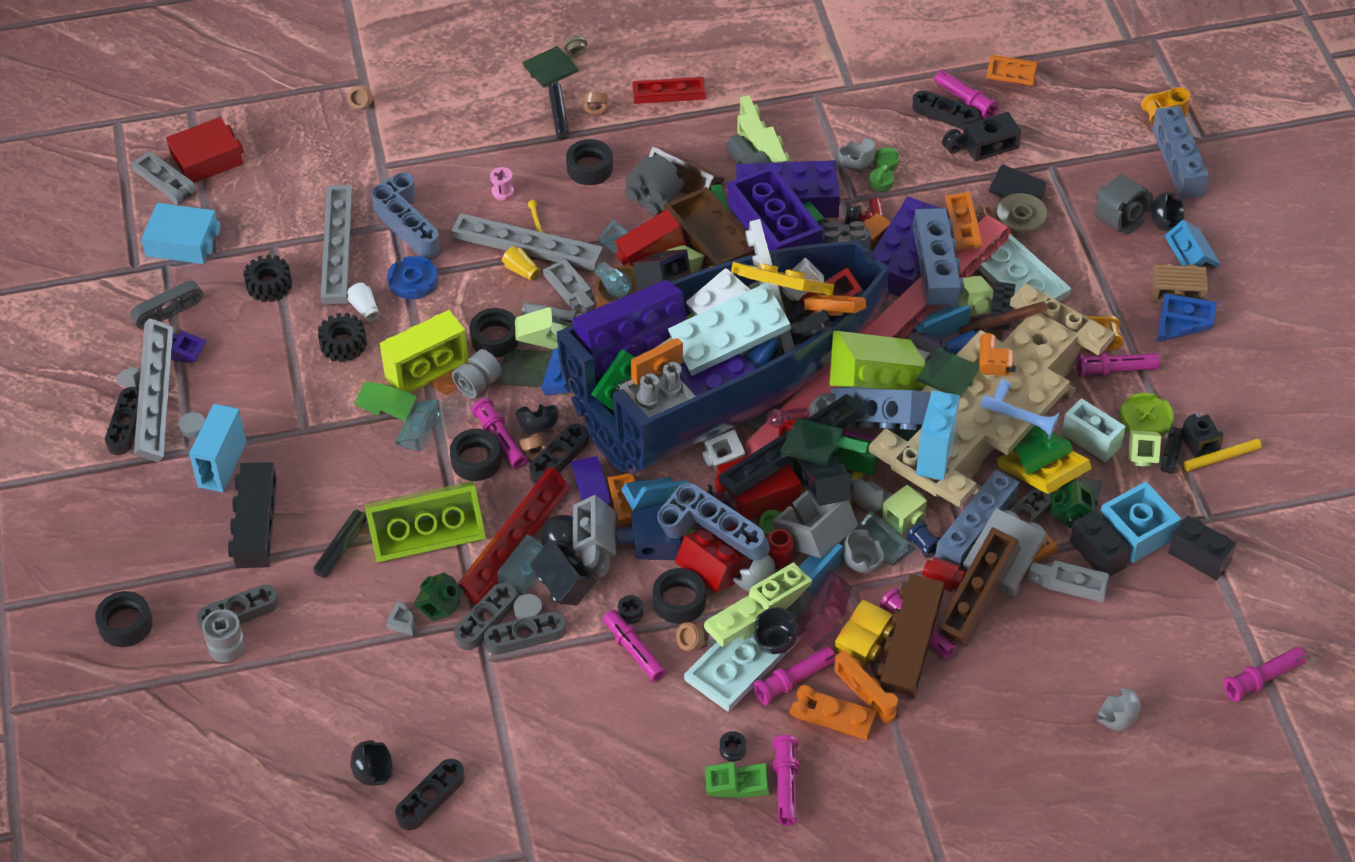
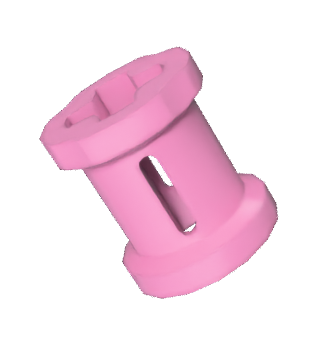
M498 167L490 173V179L494 185L492 187V195L497 200H507L514 194V188L511 186L513 175L508 168Z

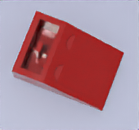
M738 525L732 526L728 531H734ZM704 527L684 536L675 559V563L681 568L697 573L705 582V586L715 593L735 584L733 579H738L742 576L740 570L749 569L754 561Z

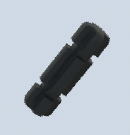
M1172 426L1169 429L1160 468L1163 473L1173 474L1175 472L1184 435L1182 428Z

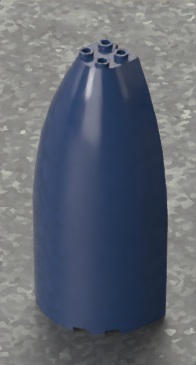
M858 241L821 243L769 251L772 265L777 266V272L785 273L789 269L792 270L804 258H807L824 275V282L848 268L862 289L856 297H864L866 299V308L856 313L844 312L843 315L839 316L827 315L828 320L832 323L793 350L757 369L650 418L623 389L613 393L614 411L592 396L591 393L604 375L595 377L594 358L576 339L573 325L557 331L560 366L564 381L566 383L569 382L571 391L575 395L571 397V401L578 417L584 416L586 425L589 428L588 435L602 455L621 472L628 470L630 474L642 471L749 421L792 396L831 366L833 331L860 334L865 329L884 299L889 296V270L887 266L878 259L874 260L871 251ZM756 254L706 268L670 282L683 293L686 317L691 314L686 301L725 268L731 272L733 262L754 266L752 256ZM732 273L747 287L758 281ZM796 299L791 301V313L788 321L802 314L796 305L798 302ZM791 335L793 342H795L799 338L797 336L794 337L793 335Z

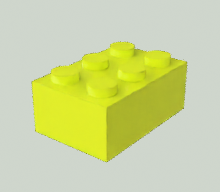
M450 310L435 315L431 319L412 326L408 330L389 337L380 343L385 378L392 387L408 393L452 373L462 363L468 365L469 358L465 329Z

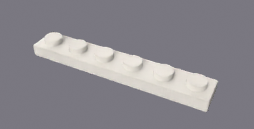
M760 219L750 221L749 230L745 231L749 247L754 246L756 253L755 256H752L754 267H759V263L772 265ZM759 281V286L766 282ZM768 283L785 313L778 285ZM790 330L775 338L780 342L777 347H781L785 353L795 348Z

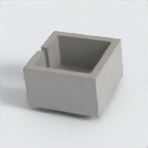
M807 491L793 502L801 525L793 507L790 506L773 520L775 529H785L793 537L794 551L821 559L829 554L840 541L846 538L847 534L858 526L848 500L818 506Z

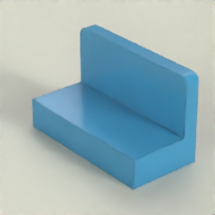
M1184 219L1164 235L1182 266L1194 264L1201 267L1206 262L1215 267L1220 265L1219 260L1201 230Z
M954 304L932 313L913 330V333L923 346L960 331L961 326L969 324L971 308L968 305L959 308Z
M671 477L625 483L621 490L632 511L666 503L680 485L689 482L688 480L673 482Z
M839 543L822 559L810 555L799 567L812 580V584L807 589L813 596L842 565L843 546Z

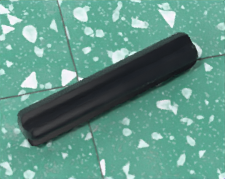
M559 82L550 83L548 91L556 137L559 139L568 138L569 128L561 84Z
M356 509L348 517L315 564L313 569L317 576L326 578L367 521L364 512Z

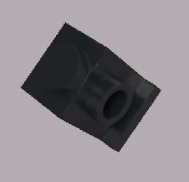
M1195 413L1187 417L1182 427L1184 430L1183 439L1194 458L1219 451L1224 434L1222 431H1218L1209 414L1200 416V414Z

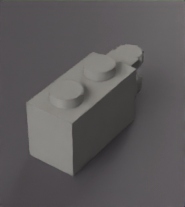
M593 495L573 505V550L582 556L583 565L587 569L592 568L594 569L593 573L597 577H604L610 568V558L616 555L615 510L597 495Z

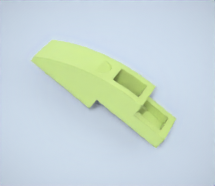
M750 95L740 97L737 133L740 136H744L757 152H764L769 163L790 162L788 153L783 151L781 136L776 135L773 127L766 128L764 121H760L757 104L753 105Z
M793 562L752 586L747 597L706 620L704 629L722 647L738 637L744 641L754 634L755 619L760 613L768 608L780 607L787 609L812 584V580Z

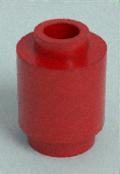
M775 529L767 536L770 545L768 555L773 559L776 569H783L793 561L794 540L787 530Z
M936 556L932 561L927 560L922 572V576L944 582V590L952 592V590L957 591L966 575V571L962 570L960 565Z

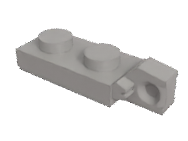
M566 259L543 269L544 277L573 309L579 308L582 314L594 310L595 303L593 302L592 289Z
M1054 560V563H1046V565L1032 562L1027 580L1040 584L1042 587L1103 603L1110 575Z

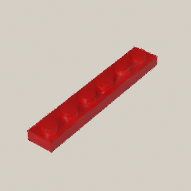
M554 467L548 468L457 583L464 589L463 593L474 605H477L494 587L571 486Z

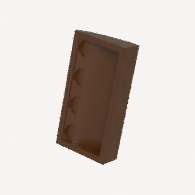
M707 187L663 205V211L668 210L680 225L686 246L704 255L702 264L705 268L756 254L754 246L749 247L746 230Z

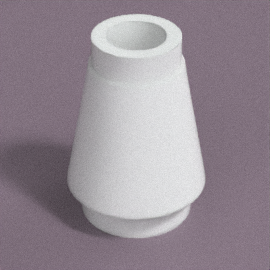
M357 283L350 287L347 295L348 301L366 321L370 322L377 319L380 313L371 288L366 286L365 283Z

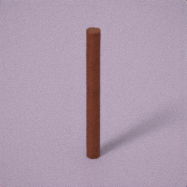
M1044 301L973 322L961 326L960 333L964 334L973 329L974 332L983 331L1039 314L1047 310V305Z

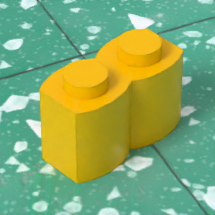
M862 600L835 641L834 652L839 654L845 650L851 657L857 658L863 667H866L870 660L874 662L881 651L880 644L884 639L887 640L888 635L892 636L895 626L892 625L893 614Z

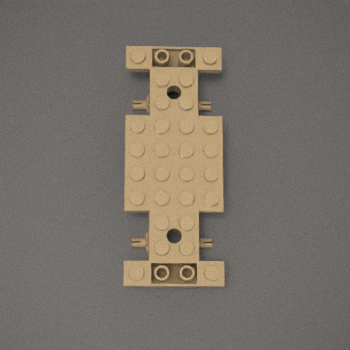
M1025 283L1011 298L1010 306L1019 309L1044 301L1047 305V310L1026 317L1004 342L996 339V348L1010 349L1014 352L1015 373L1011 372V375L999 376L985 375L980 372V337L985 334V332L980 330L922 390L930 392V396L932 390L960 396L955 439L944 481L916 475L921 429L909 441H906L885 428L869 445V453L891 465V470L932 495L941 497L947 502L960 507L971 494L976 495L982 486L972 481V479L981 469V463L989 453L996 448L1008 455L1035 426L1017 418L1005 416L980 407L983 396L986 395L993 398L1000 380H1006L1011 384V387L1007 391L1003 402L1044 416L1063 394L1069 398L1074 395L1076 388L1071 386L1070 381L1065 379V377L1072 370L1073 362L1081 347L1083 346L1099 356L1114 340L1115 333Z

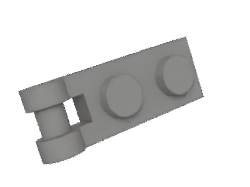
M148 151L131 163L132 171L168 196L175 205L183 201L184 196L191 195L196 191V186L190 179L151 151Z

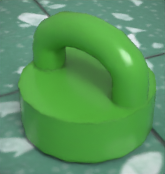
M889 147L878 149L874 159L875 167L880 168L883 164H887L889 170H895L899 164V152Z
M883 164L880 168L870 173L869 184L876 191H888L894 185V174L889 170L887 164Z
M767 510L761 515L759 526L766 536L775 530L773 520L782 513L780 510Z

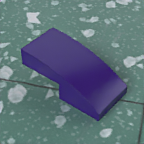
M184 331L180 335L173 333L171 360L195 362L205 346L206 340Z
M598 456L571 461L581 501L597 495L610 506L611 502Z

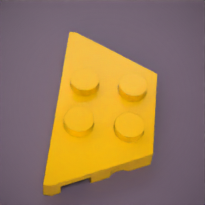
M733 262L731 273L797 290L832 295L835 286L804 278L805 273L789 269L785 273L777 272L778 267L769 264L759 263V267Z

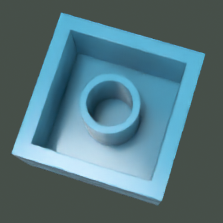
M1146 481L1103 504L1100 512L1101 517L1106 518L1110 522L1112 529L1128 542L1130 547L1128 559L1132 563L1170 543L1174 531L1181 523V518Z

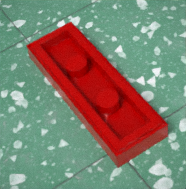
M704 77L633 81L634 104L706 100Z

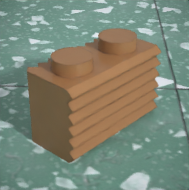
M1169 263L1154 264L1151 276L1152 302H1163L1165 293L1205 300L1208 290L1206 267H1198L1194 264L1186 266H1175Z

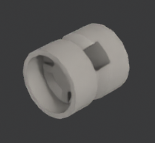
M483 349L477 351L468 359V365L462 363L452 372V379L457 388L471 399L476 398L486 389V385L493 384L502 376V369L496 358Z
M220 609L211 612L205 617L202 622V631L210 656L218 662H231L239 658L245 650V641L237 615L232 611Z

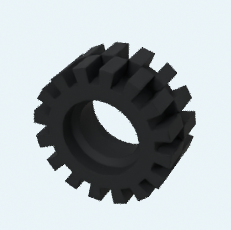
M271 254L266 255L265 259L262 258V255L258 256V261L252 259L250 261L251 265L247 264L245 266L246 271L244 270L243 273L246 289L250 297L253 295L255 300L260 298L261 302H266V299L274 302L275 297L280 300L283 298L282 293L284 295L289 293L288 289L291 290L292 278L289 265L285 259L282 258L280 260L277 255L272 259ZM266 276H276V278L270 281L260 280Z
M995 281L990 317L1012 311L1013 307L1010 306V300L1015 294L1016 284ZM1011 322L993 328L1010 330Z
M336 313L337 318H333L332 315L328 316V322L323 320L321 322L322 326L318 327L320 349L322 353L324 352V356L327 358L330 356L332 361L339 358V362H344V358L347 357L348 361L353 360L352 355L359 357L360 351L364 352L365 346H367L365 327L362 320H358V317L355 315L350 318V313H345L344 317H341V313ZM338 335H351L346 340H334Z

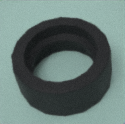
M596 139L577 141L566 152L567 173L571 179L583 185H595L604 182L613 172V154L610 147L603 141ZM585 157H596L604 161L594 167H583L576 163Z
M489 308L477 313L472 318L469 330L471 344L476 352L483 349L496 358L511 353L518 346L519 341L516 340L515 334L516 317L513 313L501 308ZM490 326H502L510 330L506 336L494 340L485 339L479 335L483 329Z
M469 429L458 434L450 445V460L454 472L462 479L470 481H482L498 472L502 464L501 444L497 436L483 429ZM472 447H483L492 452L488 459L479 463H469L460 458L461 453Z
M683 568L670 569L662 573L654 582L652 589L654 610L662 619L670 623L683 624L697 619L703 613L706 605L705 582L697 573ZM682 586L693 590L696 593V598L687 605L676 606L664 601L663 594L672 587Z
M121 591L113 593L103 599L95 612L99 634L105 642L112 646L128 647L141 642L150 633L153 625L148 603L143 596L136 592ZM132 609L140 612L139 620L128 628L114 629L107 625L109 618L120 610Z

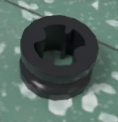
M951 129L942 139V145L952 154L959 152L966 144V137L958 129Z
M848 204L845 225H850L854 221H860L861 206L854 208L852 204Z
M634 595L624 596L618 602V613L627 624L637 623L643 617V602ZM631 607H635V609H632L631 612H626V610H629Z
M730 731L722 735L720 739L721 756L725 760L733 762L742 759L746 753L745 737L736 731ZM729 743H735L737 749L730 750Z

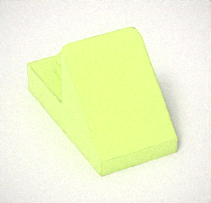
M551 308L541 309L515 319L517 341L550 349L558 348L556 332L567 328L566 325L552 322Z

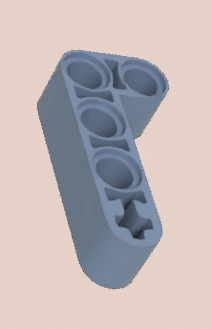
M401 172L376 185L371 191L374 213L419 256L429 260L438 257L441 251L437 229L410 205L416 200L413 176L409 173Z
M693 483L680 485L658 512V522L665 534L670 538L682 537L696 522L752 560H761L770 551L769 542L760 527ZM695 497L692 502L686 503L689 498ZM717 511L715 515L707 517L710 512ZM678 518L675 523L668 524L672 519ZM738 525L734 531H728L732 526Z

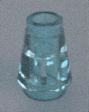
M602 262L597 266L595 274L611 296L622 298L629 293L632 288V282L628 275L606 262Z

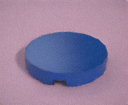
M408 256L403 258V261L399 263L396 261L391 265L387 274L388 286L397 297L404 299L423 298L432 293L438 285V270L427 258Z

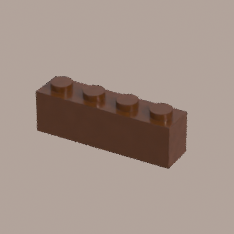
M994 527L991 528L937 625L942 634L965 647L968 646L1021 550L1018 539Z
M910 574L908 583L903 582L899 599L903 600L901 609H895L892 619V625L896 626L893 636L888 635L884 652L888 653L886 662H880L877 672V679H880L882 690L915 698L944 595V582Z

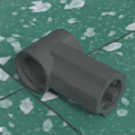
M736 134L726 143V150L737 164L769 163L764 152H757L744 136Z

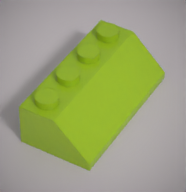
M833 331L830 386L922 391L928 385L929 366L910 339Z
M472 481L364 504L376 562L486 539L476 487Z

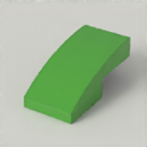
M364 382L354 405L376 415L383 411L406 421L417 396L391 386Z
M734 762L705 767L706 793L708 796L741 798L770 795L769 772L766 763L737 768Z

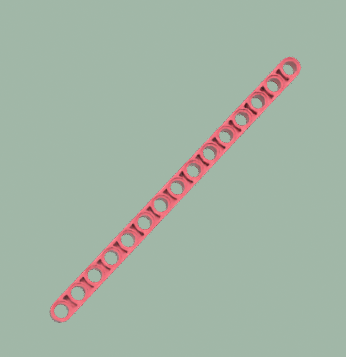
M989 215L985 216L978 223L982 248L974 249V247L964 248V251L955 253V258L960 260L959 278L970 277L983 262H986L1006 242L1011 231L1008 226ZM920 277L861 334L905 339L939 305H926L922 278ZM831 366L819 377L804 386L748 439L743 448L745 456L753 454L778 438L779 428L786 421L803 422L808 419L805 418L806 412L812 401L819 395L831 393V388H848L830 386Z

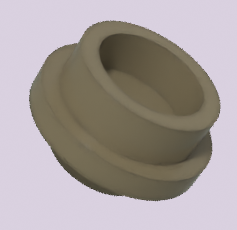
M574 35L569 37L564 43V48L570 56L576 57L586 52L588 43L586 38Z

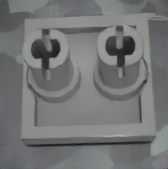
M669 362V365H664L663 374L656 376L649 373L646 374V378L642 376L639 385H636L632 380L620 385V390L623 389L649 418L696 397L680 379L681 366L676 362Z

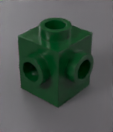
M1077 480L1050 494L1053 518L1069 528H1072L1074 521L1096 510L1094 492Z
M445 572L435 576H428L421 583V591L413 604L432 621H436L450 616L460 604L459 598L464 589L456 583L452 576L447 575Z

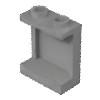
M996 508L963 562V566L967 573L992 527L1018 539L1021 550L998 590L1015 598L1020 590L1019 582L1041 546L1044 547L1047 543L1046 532L1036 523L1030 522L1028 524L1020 520L1012 511H1002Z

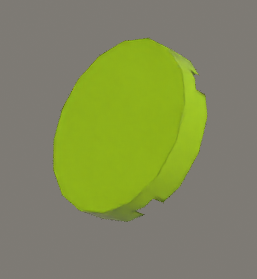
M1137 393L1129 396L1121 405L1119 412V422L1126 426L1125 431L1130 433V430L1158 432L1163 437L1169 432L1174 420V412L1171 405L1165 399L1162 401L1158 398V395L1153 393Z

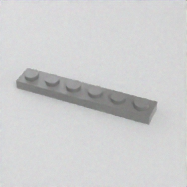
M352 185L327 186L321 282L322 305L348 304Z
M461 213L451 230L452 238L506 251L512 246L520 247L528 256L556 263L566 259L573 267L594 272L603 255L602 246Z
M149 318L144 324L134 455L159 462L164 455L173 326Z

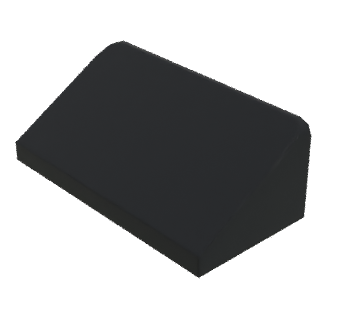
M1001 165L989 188V192L1002 198L1011 194L1025 193L1041 200L1045 194L1046 182L1006 165Z

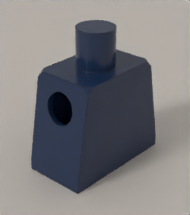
M665 503L633 511L631 513V528L616 529L617 545L634 544L635 556L639 560H675L681 546L680 538L668 537L658 522V512ZM677 518L672 519L668 524L675 523Z

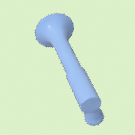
M1000 380L993 398L986 395L983 396L980 407L1036 425L1047 433L1050 440L1059 417V412L1055 416L1044 417L1003 402L1007 391L1011 387V384L1006 380Z

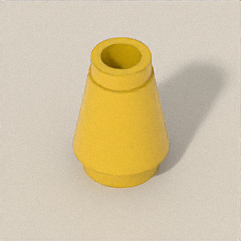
M510 247L502 257L505 268L530 281H533L540 273V269L520 247Z

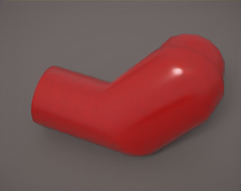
M872 198L869 201L870 212L865 211V216L861 213L859 217L860 222H864L866 219L869 220L876 213L884 216L881 199Z

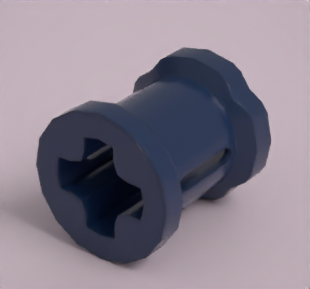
M921 521L909 530L906 539L910 543H915L922 550V555L925 558H930L936 554L937 543L941 537H936L928 530V525Z

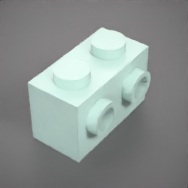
M1081 398L1065 414L1062 435L1106 463L1122 447L1126 426Z

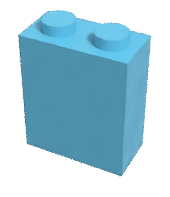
M157 203L141 238L145 256L204 264L207 255L212 253L215 236H218L220 233V222L217 221L215 210Z
M932 390L920 433L916 475L944 481L955 439L959 395Z
M212 405L189 453L198 487L224 492L247 443L239 409L228 405Z

